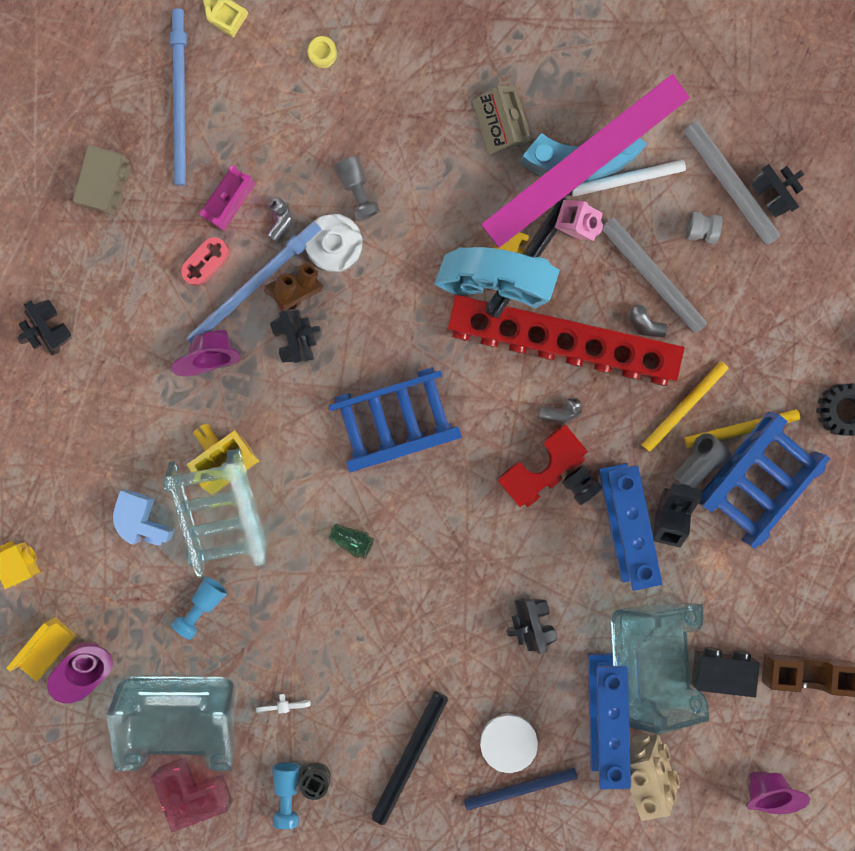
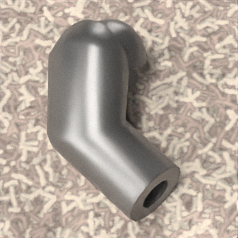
M275 197L269 203L274 224L266 235L278 243L291 226L292 215L286 200Z
M635 305L631 308L629 320L638 334L661 338L666 337V323L652 322L643 305Z
M571 397L559 409L542 405L539 418L562 425L579 417L582 412V402L578 398Z

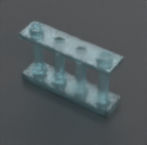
M240 449L228 451L226 463H223L222 467L181 475L178 474L175 461L169 462L167 472L163 475V485L165 491L171 493L188 547L187 561L190 567H194L197 578L203 577L205 561L247 554V556L252 555L255 566L266 564L267 545ZM223 478L226 481H231L233 489H230V492L187 500L183 490V486ZM232 504L233 507L238 506L240 514H237L236 518L194 525L191 516L193 511ZM236 529L245 531L247 538L244 539V542L202 550L198 538Z

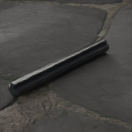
M562 198L556 203L522 253L523 255L532 258L540 257L558 230L555 228L563 200H567L566 198ZM497 290L486 306V313L493 318H499L511 299L500 296L499 290Z
M437 691L433 693L372 814L374 822L380 825L387 823L448 702L446 695Z

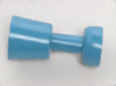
M205 576L192 597V602L195 605L186 617H177L172 622L171 627L182 637L192 640L197 633L196 621L203 612L210 613L228 594L227 590L217 581Z
M296 763L275 764L272 767L274 791L276 795L280 796V811L276 812L273 816V827L277 829H293L299 825V816L295 811H292V796L298 792L301 766Z

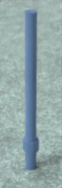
M172 9V32L169 33L170 46L173 47L174 185L186 186L184 48L187 47V33L184 32V10Z
M313 221L298 236L294 234L287 241L288 245L192 331L186 339L192 343L196 336L210 332L295 253L299 255L306 248L305 244L322 230L321 227Z

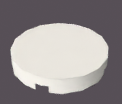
M341 214L324 215L317 218L315 222L322 230L306 243V251L310 260L318 268L327 272H341L349 269L358 261L362 252L363 239L358 226L350 218Z
M505 713L487 722L481 733L480 746L484 759L491 767L500 772L514 773L523 770L531 764L537 754L538 740L536 732L528 720L517 714Z

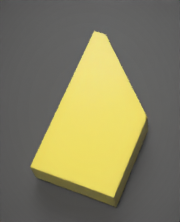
M203 0L208 22L234 38L249 14L248 11L232 0Z

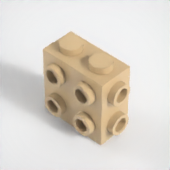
M640 734L630 742V792L641 821L670 816L673 804L676 803L677 789L680 788L679 776L675 770L672 771L669 763V749L666 744H662L659 734L651 736L649 734Z

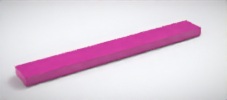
M672 73L480 225L496 246L500 248L690 99L689 95Z

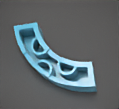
M541 133L524 153L520 164L533 173L543 176L580 146L564 145L553 141ZM641 138L637 139L584 182L615 174L625 168L642 152L647 143Z
M459 247L457 250L445 254L434 285L453 295L459 296L482 294L484 289L499 290V295L537 308L550 301L560 269L552 266L547 259L541 257L532 258L516 252L495 248Z

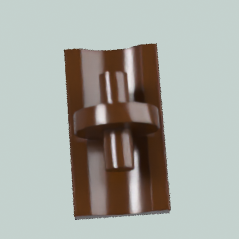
M309 262L300 265L298 270L290 274L284 273L278 276L277 280L265 285L264 292L276 301L281 311L288 308L293 310L301 305V301L321 292L323 285L317 280L318 271Z

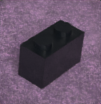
M705 647L704 651L695 650L691 685L697 691L756 698L760 662L751 657V653L734 650L733 655L723 654L721 649Z

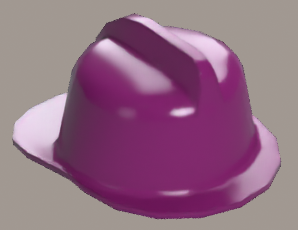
M226 330L206 332L194 338L190 344L189 353L178 358L172 364L171 370L178 376H195L219 367L233 365L239 362L241 355L232 349L229 334Z
M83 642L74 645L49 675L47 682L49 695L61 703H74L84 699L111 672L113 666L111 655L107 650L99 647V644L96 642Z
M753 771L750 774V783L748 785L750 801L746 805L750 810H759L771 814H789L805 808L810 802L808 794L792 789L781 773Z

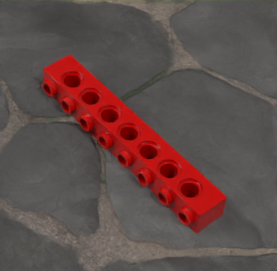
M455 295L447 330L453 333L452 338L469 341L470 337L481 339L480 344L496 348L498 343L509 345V351L526 354V349L538 352L537 357L547 360H554L555 356L566 358L565 363L573 366L582 367L583 362L594 365L593 370L611 373V369L623 371V377L639 380L640 375L651 378L650 383L667 386L668 382H676L678 380L685 349L684 346L508 306L505 307L499 318H493L485 311L489 302ZM475 315L484 316L487 320V327L483 330L474 329L471 325V318ZM509 321L514 325L515 333L513 336L506 337L501 334L499 326L502 322ZM531 328H538L542 331L543 340L540 343H533L528 338V331ZM560 334H566L570 337L571 346L568 350L558 347L557 337ZM589 340L595 341L599 345V353L596 356H590L585 350V345ZM617 347H622L627 352V359L624 363L618 362L614 357V351ZM646 353L653 355L655 358V366L652 369H647L643 365L642 360Z

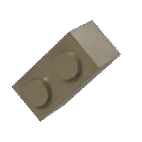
M88 145L73 202L81 207L114 216L116 209L119 210L122 205L123 193L121 190L124 181H128L131 173L130 161L123 154Z

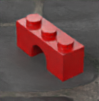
M566 424L561 425L541 442L549 455V462L544 470L532 473L520 461H517L496 479L519 507H522L524 504L526 507L531 506L541 497L538 493L546 486L549 489L553 488L563 479L561 474L565 470L570 468L573 471L585 461L583 456L588 451Z

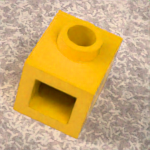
M10 541L0 546V581L4 589L13 587L41 573L36 564L37 556L34 550L27 546L26 542L15 545L14 541Z

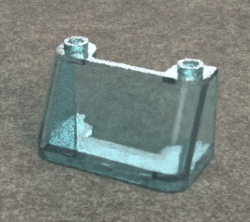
M680 603L618 609L613 613L611 618L614 666H628L629 727L660 735L709 721L708 701L701 691L690 688L687 632L698 631L703 625V604Z
M132 677L121 681L116 688L106 715L115 771H136L146 764L149 755H205V765L210 770L232 771L234 765L235 698L233 682L222 677Z

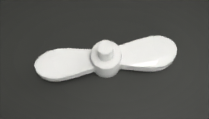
M279 694L280 701L277 702V705L257 707L256 713L278 710L279 714L290 712V709L309 707L311 703L310 700L289 703L288 700L285 701V694Z

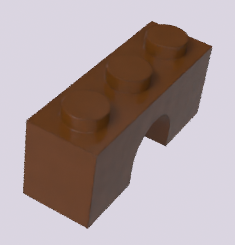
M764 653L762 683L771 690L801 692L802 688L825 691L830 695L855 697V663L847 660Z

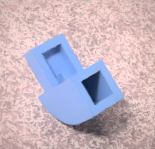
M128 489L120 491L113 512L114 526L118 534L132 545L141 542L142 536H145L144 541L155 545H161L162 542L170 541L175 529L148 520L155 498Z

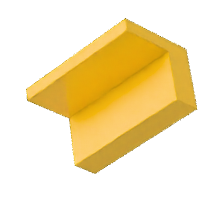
M54 617L39 628L6 669L11 672L19 667L37 682L77 635Z

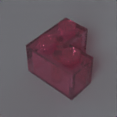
M186 757L158 767L151 776L171 833L226 813L233 802L223 774L196 784Z

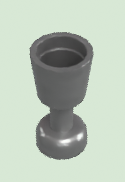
M359 156L347 158L333 166V170L346 191L352 190L359 206L354 211L357 221L366 220L381 212L376 202L368 201L362 187L366 183Z

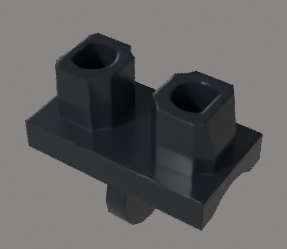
M770 164L762 168L763 172L751 182L759 195L772 186L779 193L780 196L766 205L774 217L780 216L789 210L793 212L799 208V205L786 187L790 185L796 194L804 189L798 181L800 177L805 175L802 170L793 174L788 166L784 167L780 172L786 181L782 183Z
M32 300L25 303L24 307L26 310L24 313L33 327H30L26 320L18 324L23 331L17 337L19 343L25 344L30 342L33 349H37L41 346L37 338L40 336L52 356L59 353L60 346L71 339V333L64 323L52 329H49L46 321L57 316V311L51 301L46 300L35 305Z
M299 310L280 312V317L270 322V326L275 337L286 335L289 345L279 348L281 361L283 363H301L314 360L311 347L317 345L314 335L321 332L320 326L311 327L309 318H302Z
M519 599L514 601L518 615L511 616L514 626L506 630L507 635L511 637L517 636L518 644H526L528 651H537L539 654L546 652V646L557 641L556 632L552 625L543 627L540 625L539 618L549 615L550 612L547 601L544 599Z

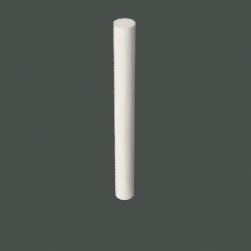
M674 161L583 182L571 191V195L575 197L686 171L685 161Z

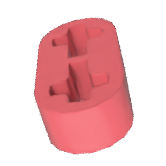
M216 237L204 241L183 264L181 274L184 280L194 286L206 283L229 258L230 251L227 244ZM221 245L220 252L222 255L219 258L214 255L207 261L206 259L212 253L209 249L210 246L218 247ZM204 262L205 265L199 271L202 276L199 279L196 277L190 279L192 273L189 269L192 266L198 268Z

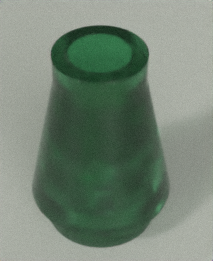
M338 524L334 525L329 535V540L335 542L356 559L358 557L365 559L374 542V538L369 536V532L343 527Z

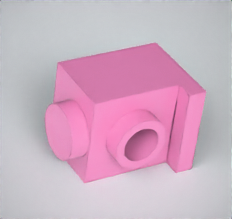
M563 200L555 228L576 239L594 241L603 228L601 222L603 213L592 208L585 201ZM574 211L576 213L573 223H570Z

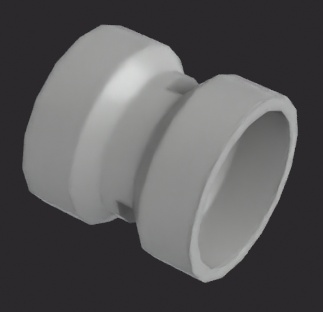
M692 211L687 222L686 239L691 241L704 239L706 243L717 244L722 230V216L712 214L707 217L701 212Z

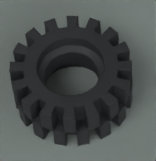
M839 384L829 387L830 390H825L822 393L824 397L819 398L817 402L821 404L820 408H816V413L821 414V417L818 418L819 422L824 423L823 428L830 430L834 435L855 436V416L849 421H843L836 413L837 404L842 399H850L855 404V384Z

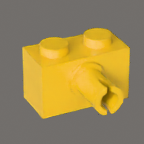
M204 424L200 428L206 437L198 428L194 431L193 435L197 438L205 452L186 465L200 486L213 495L258 463L259 460L245 439L236 430L219 441L210 425Z

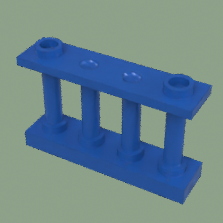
M433 367L417 372L418 378L351 398L350 393L333 398L335 404L328 405L330 411L340 409L353 450L351 454L352 460L346 461L349 473L462 438L459 427L452 428L451 423L447 422L434 381L442 377L441 370L435 372ZM422 383L424 384L437 426L434 428L435 434L424 436L423 431L420 432L407 392V388ZM396 392L409 436H406L408 442L397 445L395 440L392 441L379 400L380 396ZM367 400L381 445H379L380 451L369 454L368 449H364L351 405Z
M770 411L766 413L732 454L729 462L717 472L702 490L701 501L699 502L702 508L711 513L715 509H720L743 528L747 533L741 540L754 549L767 541L772 528L812 480L819 477L825 471L826 464L831 459L828 455L816 451L810 456L783 432V427L788 421L780 414ZM776 441L803 464L793 478L764 455V450L770 442ZM752 464L759 465L784 487L774 500L770 499L746 478L745 472ZM738 486L765 509L755 523L727 500L726 495L733 487Z
M628 463L599 468L598 473L621 582L630 581L633 591L663 585L638 465L628 467Z
M587 653L590 769L592 772L599 771L600 789H631L628 666H618L617 653Z

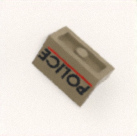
M496 86L472 100L489 155H494L509 146H521L532 141L516 86Z

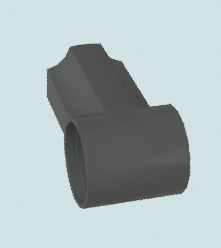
M704 433L696 438L692 447L693 454L673 475L681 484L696 488L712 469H720L729 462L731 457L729 448L710 433Z

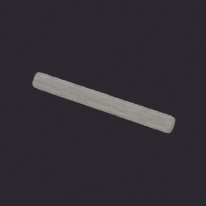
M698 121L693 122L684 130L686 136L763 242L768 245L777 240L780 236L778 230Z
M615 218L609 219L603 225V232L694 333L702 330L707 324L706 320Z

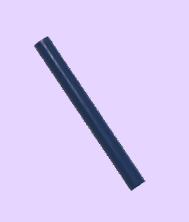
M570 768L464 799L466 810L469 811L576 780L578 777L575 768Z

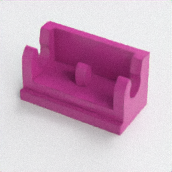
M230 165L228 172L198 214L222 231H225L256 183L249 175L241 173L235 166Z

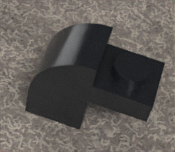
M672 483L669 489L664 488L654 520V542L681 548L690 534L691 514L701 501L702 490L691 488L686 484Z

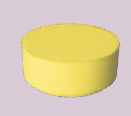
M319 36L314 38L308 45L309 59L316 67L327 68L335 62L337 49L335 43L330 38Z

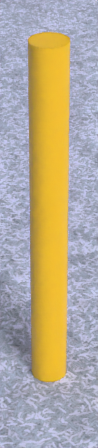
M720 361L641 446L650 453L729 369L728 366Z
M797 409L779 413L788 421L787 423L800 420V413ZM762 418L704 433L713 434L718 440L751 433ZM704 433L684 437L686 447L692 448L696 438Z

